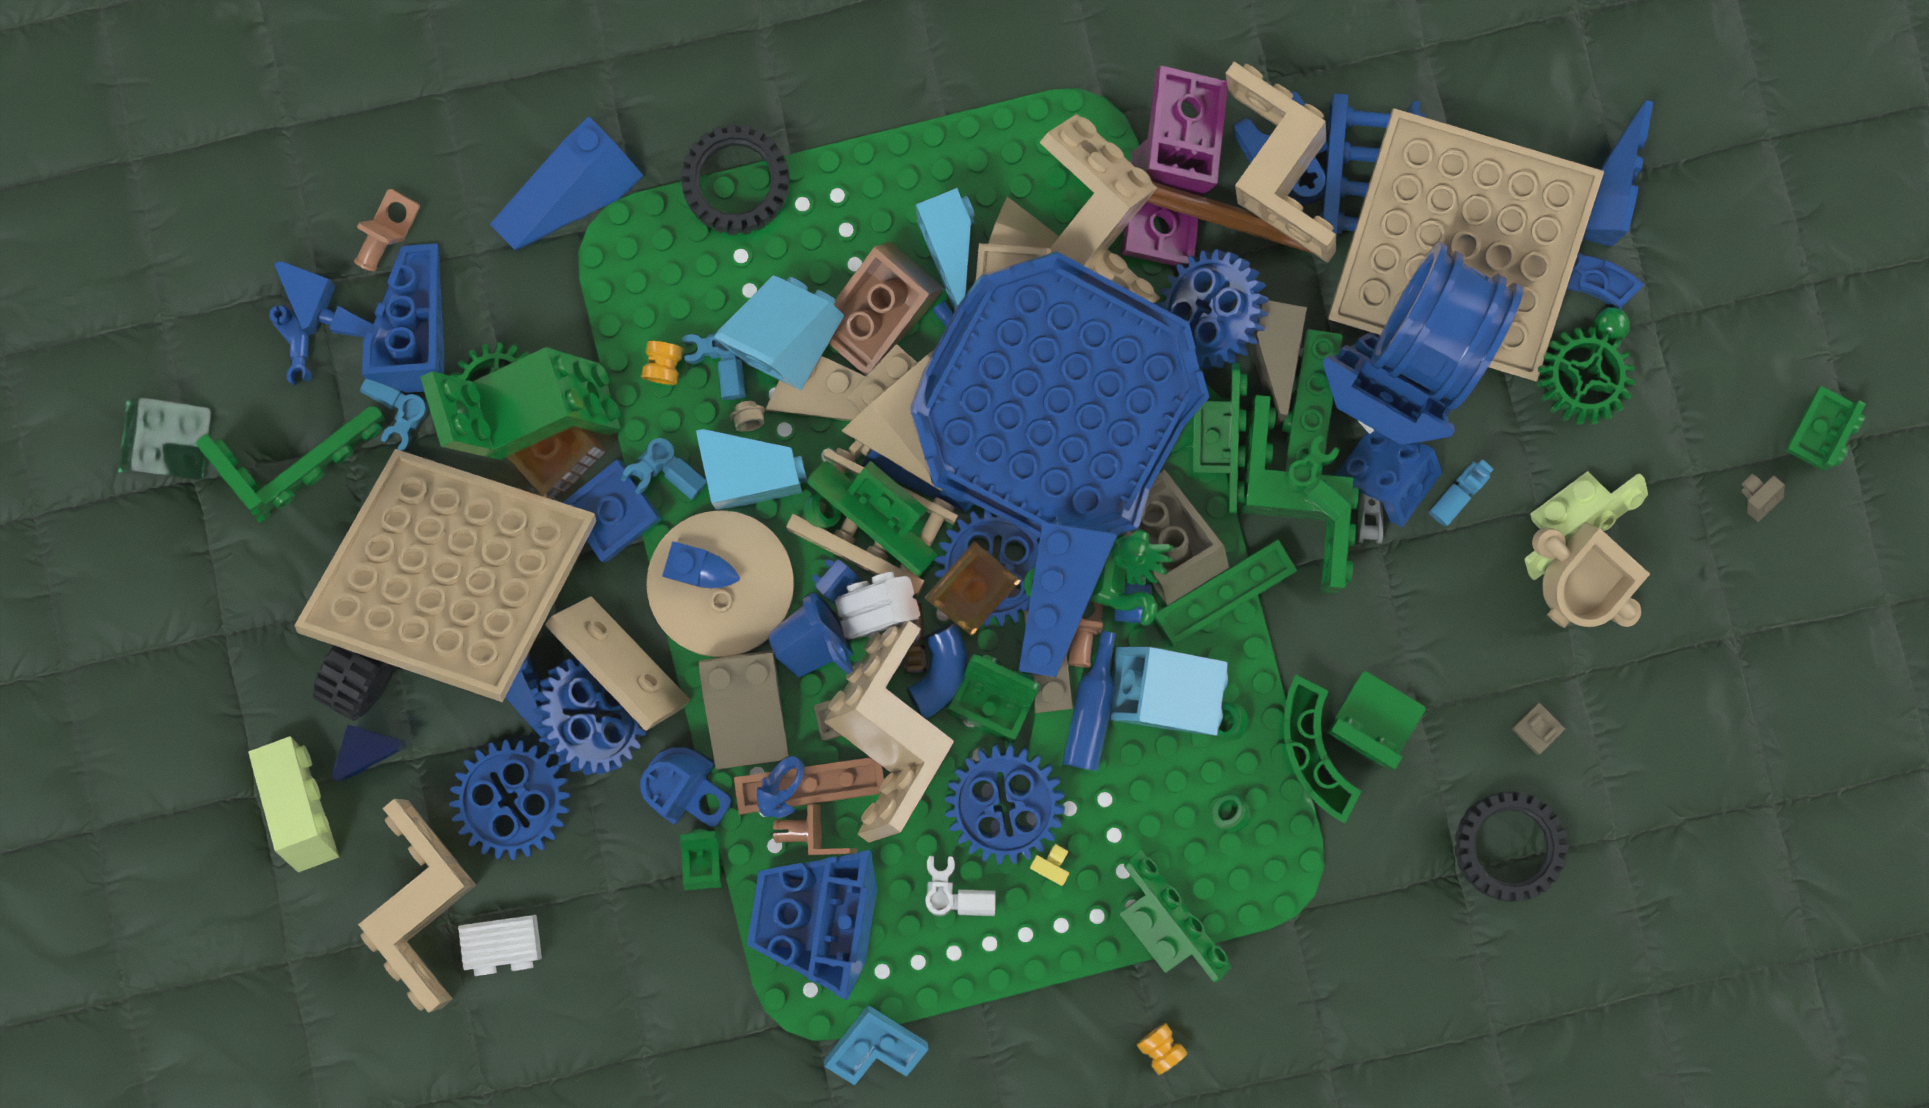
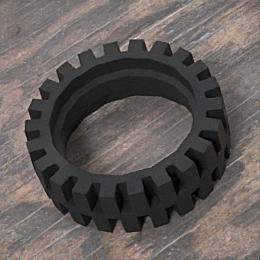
M727 124L726 128L715 127L713 132L709 134L705 132L701 135L700 140L692 144L689 154H686L684 158V166L681 170V184L686 202L694 215L704 225L713 228L714 231L719 233L726 232L728 235H737V233H743V235L751 234L752 230L757 229L759 231L765 228V224L771 223L777 218V213L782 211L789 193L788 166L783 153L771 137L768 138L761 130H753L750 126L743 124L742 127H737L735 124ZM730 146L747 147L759 153L767 162L771 173L770 190L764 201L753 210L741 214L724 213L712 207L703 196L700 187L701 171L708 158L718 150Z
M1519 792L1493 794L1471 806L1466 812L1465 817L1461 819L1458 825L1460 826L1459 830L1455 835V856L1458 858L1457 864L1464 873L1465 879L1479 892L1497 900L1523 901L1546 892L1551 888L1552 883L1556 882L1561 876L1559 873L1561 869L1565 868L1567 861L1565 860V855L1568 853V845H1566L1565 838H1567L1566 830L1562 828V821L1559 816L1555 815L1553 809L1548 804H1544L1540 799ZM1506 810L1523 812L1533 818L1542 829L1547 845L1545 859L1539 870L1527 880L1516 883L1501 882L1487 874L1478 861L1475 848L1477 833L1483 823L1495 813Z

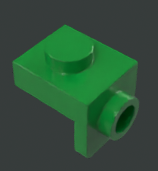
M697 829L687 834H680L684 890L721 887L720 850L716 832Z

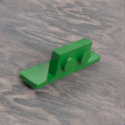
M1312 329L1306 331L1301 366L1296 371L1294 377L1291 410L1288 411V415L1281 425V431L1287 432L1286 442H1289L1285 463L1286 472L1291 464L1297 461L1303 454L1309 455L1311 443L1320 435L1325 438L1318 446L1320 453L1325 455L1333 394L1322 362L1330 354L1335 356L1341 351L1343 338L1341 334Z
M1232 363L1231 398H1208L1194 414L1193 473H1229V513H1237V503H1244V481H1238V467H1245V445H1238L1239 432H1246V410L1239 409V396L1247 395V373H1240L1239 363Z
M824 461L807 479L806 482L915 575L920 576L937 557V553L911 531L927 508L871 461L863 468L854 482L829 461Z
M1141 850L1138 851L1124 864V867L1145 895L1124 909L1120 916L1165 973L1190 955H1193L1214 983L1218 982L1231 969L1226 953L1209 938L1202 922L1197 917L1192 916L1182 903L1181 896L1177 890L1169 886L1160 875L1156 863L1151 858L1146 857Z

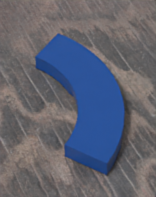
M1578 253L1566 290L1592 295L1609 306L1620 309L1644 284L1633 274L1608 260L1604 261Z

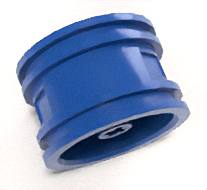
M1438 242L1422 260L1394 306L1375 345L1370 365L1377 370L1386 365V374L1395 379L1402 374L1429 389V398L1437 402L1445 397L1444 405L1451 410H1455L1473 391L1501 346L1520 305L1523 287L1515 282L1506 287V277L1496 274L1490 278L1463 263V254L1455 250L1450 255H1447L1448 246Z

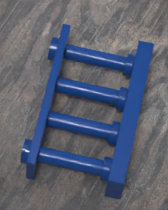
M1334 93L1329 101L1326 134L1328 149L1325 150L1324 158L1325 185L1321 194L1320 217L1334 227L1332 232L1337 237V234H1342L1343 231H1355L1359 218L1344 216V212H1339L1340 198L1345 199L1346 195L1365 197L1369 183L1347 181V177H1342L1343 163H1348L1349 160L1376 162L1380 148L1351 146L1350 142L1345 141V129L1351 128V125L1387 128L1391 114L1355 111L1352 106H1347L1348 95ZM1413 101L1407 112L1425 117L1424 113H1419L1420 102Z

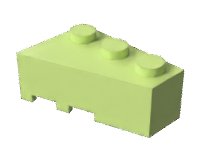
M289 736L249 751L275 852L298 873L339 858L340 856L328 820L320 802V790L309 770L312 762L307 748L304 745L300 747Z

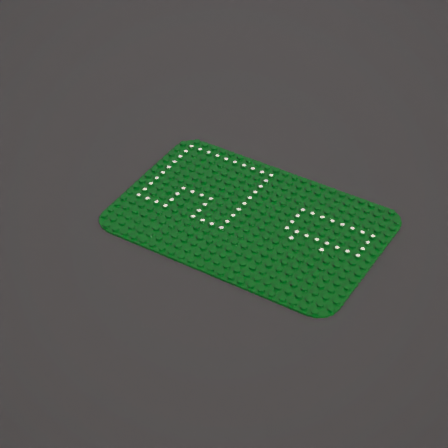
M1079 88L1054 89L785 155L790 181L785 205L782 211L777 213V218L771 223L765 224V228L759 231L757 229L752 230L751 234L743 235V233H737V235H728L726 232L719 233L714 231L713 228L704 225L689 208L684 197L682 181L632 193L608 204L587 227L578 251L579 280L600 365L603 366L608 374L609 384L607 386L611 399L617 404L620 413L618 421L621 430L617 432L625 466L638 464L637 459L645 452L648 444L654 439L662 438L672 444L674 456L677 459L681 457L706 478L696 433L697 430L702 429L790 447L795 457H802L807 479L826 461L824 458L826 449L836 452L837 448H841L850 453L849 447L856 439L843 433L842 430L851 421L817 416H801L799 414L767 412L765 410L763 413L764 425L749 432L737 431L734 421L730 420V414L735 411V406L744 401H754L756 405L763 406L766 409L779 380L742 361L746 397L735 400H722L718 362L721 361V358L711 359L710 356H706L699 363H687L684 356L695 354L698 346L695 343L685 344L682 337L694 334L703 339L707 338L708 334L717 333L773 275L787 281L789 276L793 277L808 287L806 291L815 294L817 290H820L836 299L872 249L887 242L894 244L944 288L918 225L916 204L956 188L961 198L968 197L975 214L973 217L974 224L971 225L967 294L976 279L979 243H989L995 223L1007 197L1060 236L1094 194L1091 189L1040 144L1044 136L1050 130L1077 114L1081 118L1089 120L1095 126L1096 132L1107 142L1119 147L1123 152V157L1131 163L1132 152L1139 147V143L1126 116L1105 97ZM761 161L701 176L700 187L703 196L712 207L724 213L741 214L753 210L764 201L770 190L771 173L767 162ZM1155 217L1153 221L1154 227L1158 232L1162 233L1159 219ZM1122 231L1108 250L1120 256L1137 277L1151 284L1154 292L1160 297L1157 303L1165 302L1167 296L1163 295L1160 290L1163 288L1170 289L1172 286L1167 279L1168 275L1174 276L1171 265L1122 255ZM945 288L924 316L898 343V346L917 363L936 348L946 329L942 321L933 312V309L944 301L952 313H954ZM648 341L666 342L683 348L682 359L677 362L675 367L679 373L676 385L660 384L641 378L642 368L649 362L648 355L646 354ZM828 343L821 356L864 375ZM1193 444L1182 447L1176 452L1169 453L1160 472L1165 470L1222 542L1229 568L1248 558L1237 513H1229V483L1226 473H1193ZM862 454L855 463L861 466L867 456ZM663 471L659 472L655 477H651L644 493L663 519L642 534L649 565L660 541L677 524L700 513L717 511L711 503L708 484L691 500L664 477L665 473ZM848 471L844 474L852 482L857 478L856 475ZM632 475L639 484L641 482L640 478ZM807 482L801 483L803 493L721 510L738 512L758 520L768 527L784 546L791 561L794 575L793 600L786 619L803 606L805 596L816 592L829 604L841 623L843 619L839 617L837 607L815 588L816 583L812 579L814 574L822 578L830 569L824 563L827 559L834 562L839 559L862 581H868L869 585L873 584L872 577L876 575L788 531L786 526L791 516L795 514L801 518L805 501L811 495L817 493ZM897 483V484L900 485L901 487H903V488H905V489H907V490H909V491H911V492H913V493H915V494H917V495H919V496H921V497H923V498H925V499H927V500H929V501H931V502L934 501L933 498H931V497H929V496H926V495H925L924 493H922V492H919V491H917V490H915V489H913V488H910V487H908V486H906V485ZM974 504L967 513L954 508L952 513L958 515V519L963 520L969 525L971 523L970 512H974L980 520L984 518L985 509ZM926 511L911 530L917 537L920 536L931 515ZM841 512L839 522L824 530L834 534L836 529H841L847 517ZM991 512L992 517H997L996 514ZM943 521L930 546L937 553V557L946 556V552L939 547L940 542L951 544L952 540L948 537L946 531L949 529L959 533L960 529L957 522L954 526ZM860 527L857 528L853 536L856 539L853 545L867 551L869 546L873 547L875 540ZM999 535L994 539L991 563L988 565L984 564V568L990 570L987 598L989 600L994 598L998 571L1005 570V567L999 566L1002 541ZM974 538L969 542L968 549L975 556H983L988 552L989 545L982 538ZM1010 543L1005 547V555L1011 561H1019L1025 556V549L1019 543ZM887 551L888 558L886 561L899 568L901 562ZM934 559L919 576L920 579L924 580V586L919 596L913 595L917 604L922 603L924 637L943 626L957 622L962 631L968 655L966 669L972 655L981 656L986 654L996 658L1001 662V666L1013 672L1019 670L1026 628L1024 612L1018 611L1019 621L1016 624L1010 616H1005L1003 627L999 626L997 618H991L989 626L985 627L984 616L980 615L974 623H970L971 612L969 610L958 616L957 611L960 603L958 601L951 605L946 603L952 594L951 591H939V587L947 581L946 579L936 578L935 573L945 569V566L936 563ZM970 574L964 578L963 585L967 591L977 593L984 587V580L980 575ZM1127 574L1125 576V583H1128ZM1146 578V584L1152 585ZM1014 579L1003 580L999 586L1001 593L1008 598L1017 596L1021 591L1019 583ZM1152 586V596L1158 605V612L1165 608L1167 604ZM1256 595L1174 646L1169 644L1155 619L1146 626L1141 623L1114 621L1115 608L1103 606L1101 621L1103 627L1101 631L1116 634L1112 647L1110 675H1112L1116 647H1152L1228 662L1226 671L1228 683L1223 691L1222 703H1235L1243 707L1248 714L1249 725L1241 737L1229 740L1221 739L1216 735L1195 734L1109 720L1098 771L1062 765L1060 783L1053 788V790L1064 791V798L1055 801V803L1065 806L1064 813L1054 814L1055 817L1062 821L1061 828L1050 827L1049 829L1054 833L1055 839L1050 841L1042 838L1044 851L1041 852L1034 846L1031 847V859L1029 860L1020 852L1018 853L1016 864L1012 863L1009 855H1004L1002 863L997 864L996 854L991 853L989 858L983 861V849L978 848L974 853L970 854L969 849L972 843L970 840L961 844L958 843L962 830L950 831V825L957 819L956 817H947L945 812L947 809L954 807L955 804L946 802L945 796L950 793H956V791L948 786L949 780H961L955 773L956 767L968 770L965 761L967 756L978 761V750L980 748H983L988 756L992 755L993 745L996 743L1000 752L1006 753L1010 743L948 714L947 711L951 702L926 719L954 742L901 833L869 843L857 834L863 825L861 821L863 813L872 803H876L881 794L816 803L821 805L822 849L857 848V852L870 850L872 854L877 893L866 963L848 1000L842 999L835 995L836 993L810 981L801 973L778 963L748 946L747 942L759 871L850 854L808 855L807 842L775 843L773 833L789 832L788 829H773L775 819H806L808 816V805L792 807L795 809L794 813L781 818L764 817L760 812L739 815L734 777L772 772L781 761L716 769L714 765L706 779L732 797V805L720 824L714 827L719 842L720 855L752 985L764 1011L787 1032L812 1041L837 1040L843 1037L867 1005L894 1022L903 1024L1154 959L1120 916L1124 909L1145 895L1124 867V864L1140 850L1146 857L1151 858L1156 863L1160 875L1169 886L1177 890L1181 896L1182 903L1192 916L1197 917L1202 922L1206 934L1213 943L1272 929L1296 917L1316 895L1325 868L1323 838L1313 800L1298 780L1288 757L1284 737L1286 698L1259 596ZM1093 602L1088 603L1082 617L1083 619L1089 618L1094 614L1095 605ZM1101 633L1093 635L1091 667L1083 668L1082 677L1094 665ZM667 635L679 687L690 699V702L684 708L694 749L715 762L703 699L699 662L702 659L717 657L704 656L687 650ZM872 635L849 640L854 653L849 657L852 667L858 661L861 662L867 652L864 650V647ZM924 638L923 641H920V644L925 645L926 668L928 672L931 665V654ZM766 641L761 646L747 653L772 650L770 641ZM776 658L789 757L799 758L803 762L804 767L869 758L870 756L843 736L821 741L814 705L832 700L839 691H843L849 682L846 679L847 673L832 661L798 678ZM902 659L885 688L915 711L906 688L923 679L927 672L904 674ZM1034 701L1013 744L1014 754L1019 755L1024 746L1027 747L1028 751L1036 715ZM1233 715L1228 716L1225 720L1227 731L1234 724ZM882 766L885 779L891 772ZM998 772L996 775L1001 795L997 805H1001L1004 810L1006 833L1013 835L1009 812L1010 806L1014 802H1008L1004 775L1002 772ZM1021 774L1015 775L1010 779L1011 786L1018 791L1026 790L1031 784L1030 780ZM986 780L978 781L973 786L977 795L987 797L994 792L992 784ZM708 793L706 794L710 814L713 815L718 811L720 802L714 794ZM1226 794L1239 795L1250 807V821L1239 832L1231 833L1224 831L1213 821V806L1220 797ZM1231 804L1226 805L1222 810L1223 819H1232L1236 815L1237 810L1232 809ZM1022 811L1016 816L1017 822L1024 827L1032 826L1037 821L1036 816L1030 811ZM985 817L980 821L981 828L986 832L992 833L1000 828L999 821L996 818ZM1054 844L1068 851L1059 867L1069 872L1063 886L1029 868L1035 855L1046 860ZM929 856H934V868L937 871H944L948 867V857H953L955 869L952 875L948 877V882L953 883V894H958L959 889L996 891L995 916L958 915V910H951L945 916H936L930 913L925 901L927 884L932 882V876L927 869Z

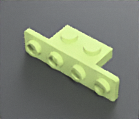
M1587 471L1530 514L1532 522L1539 529L1549 527L1560 531L1565 537L1566 544L1584 523L1606 531L1613 526L1616 519L1628 510H1634L1643 503L1644 499L1648 496L1645 478L1639 473L1613 493H1610ZM1533 551L1525 558L1529 576L1536 580L1541 575H1545L1548 566L1554 558L1549 559Z

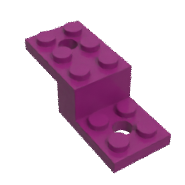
M1160 66L1156 69L1148 139L1132 152L1131 164L1144 170L1153 182L1198 196L1204 195L1217 185L1228 90L1227 81L1165 66ZM1182 102H1188L1193 105L1196 111L1195 118H1189L1183 114L1181 110ZM1146 202L1123 230L1121 254L1172 266L1181 264L1189 267L1188 256L1195 255L1198 218ZM1155 217H1161L1167 222V234H1162L1155 229L1153 222Z

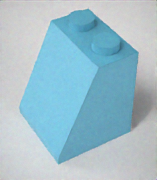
M773 275L718 330L714 338L745 364L801 391L843 319L844 314L834 306L836 300L820 290L812 294L806 291L808 287L793 277L789 276L787 281Z
M705 429L696 431L711 503L717 511L803 493L801 483L807 481L802 457H795L792 448Z
M1116 647L1111 675L1115 684V694L1109 720L1195 734L1217 735L1218 727L1223 717L1221 704L1223 691L1228 683V674L1226 672L1228 662L1152 647Z

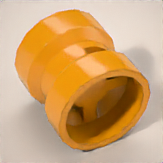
M648 341L646 354L648 355L649 362L643 366L641 378L655 383L676 385L679 373L675 367L677 362L682 359L683 348L666 342Z
M1166 1023L1148 1033L1136 1044L1143 1054L1153 1058L1151 1066L1158 1075L1172 1068L1188 1054L1181 1044L1173 1043V1032Z

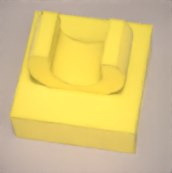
M1054 844L1046 860L1035 855L1029 868L1063 886L1069 872L1059 867L1068 851Z

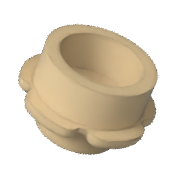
M744 401L735 406V411L730 414V420L734 421L737 431H753L764 425L763 413L765 409L763 406L756 405L754 401Z

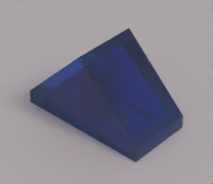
M347 725L332 776L335 781L344 782L408 746L404 740L361 727Z

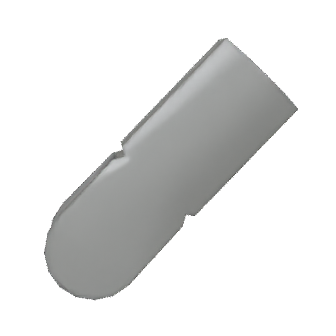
M1359 492L1358 543H1363L1364 539L1376 540V543H1382L1383 503ZM1365 515H1375L1376 525H1365Z

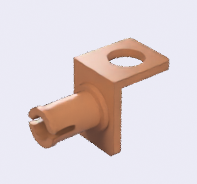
M394 189L387 190L374 219L359 222L357 226L358 229L368 235L354 262L368 271H376L387 245L404 242L420 209V205ZM393 202H399L406 208L407 215L401 223L393 222L388 216V208Z
M1094 603V614L1089 618L1081 619L1070 645L1068 665L1091 667L1093 635L1100 634L1103 627L1101 622L1103 605Z
M808 804V816L806 819H775L773 829L789 830L788 833H773L775 843L807 842L808 855L857 853V848L822 849L820 804Z

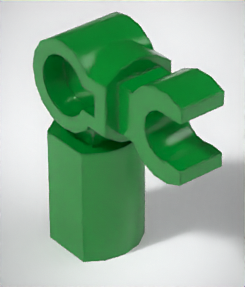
M1320 435L1311 443L1309 455L1303 454L1297 461L1291 464L1284 480L1290 490L1305 492L1308 495L1306 499L1331 521L1335 522L1351 503L1324 479L1320 481L1316 478L1322 472L1321 465L1332 463L1339 452L1335 448L1328 455L1320 453L1318 446L1325 438Z

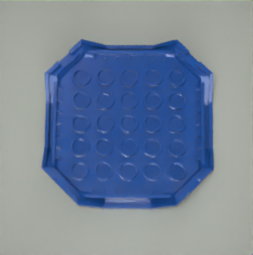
M1057 251L981 275L957 306L923 370L910 406V412L932 484L998 515L1039 538L1043 522L1118 533V535L1137 529L1149 490L1181 431L1209 398L1203 372L1199 368L1194 350L1196 347L1189 322Z

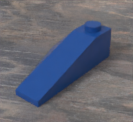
M1646 100L1637 109L1599 169L1604 171L1583 240L1612 247L1629 232L1639 186L1633 184L1642 169L1644 159L1641 156H1637V150L1643 149L1647 139L1653 106L1652 101Z
M437 243L401 246L387 281L388 289L382 304L379 303L375 311L376 319L370 332H367L363 341L362 375L364 378L407 393L424 392L420 379L421 376L431 371L444 374L445 358L440 261Z

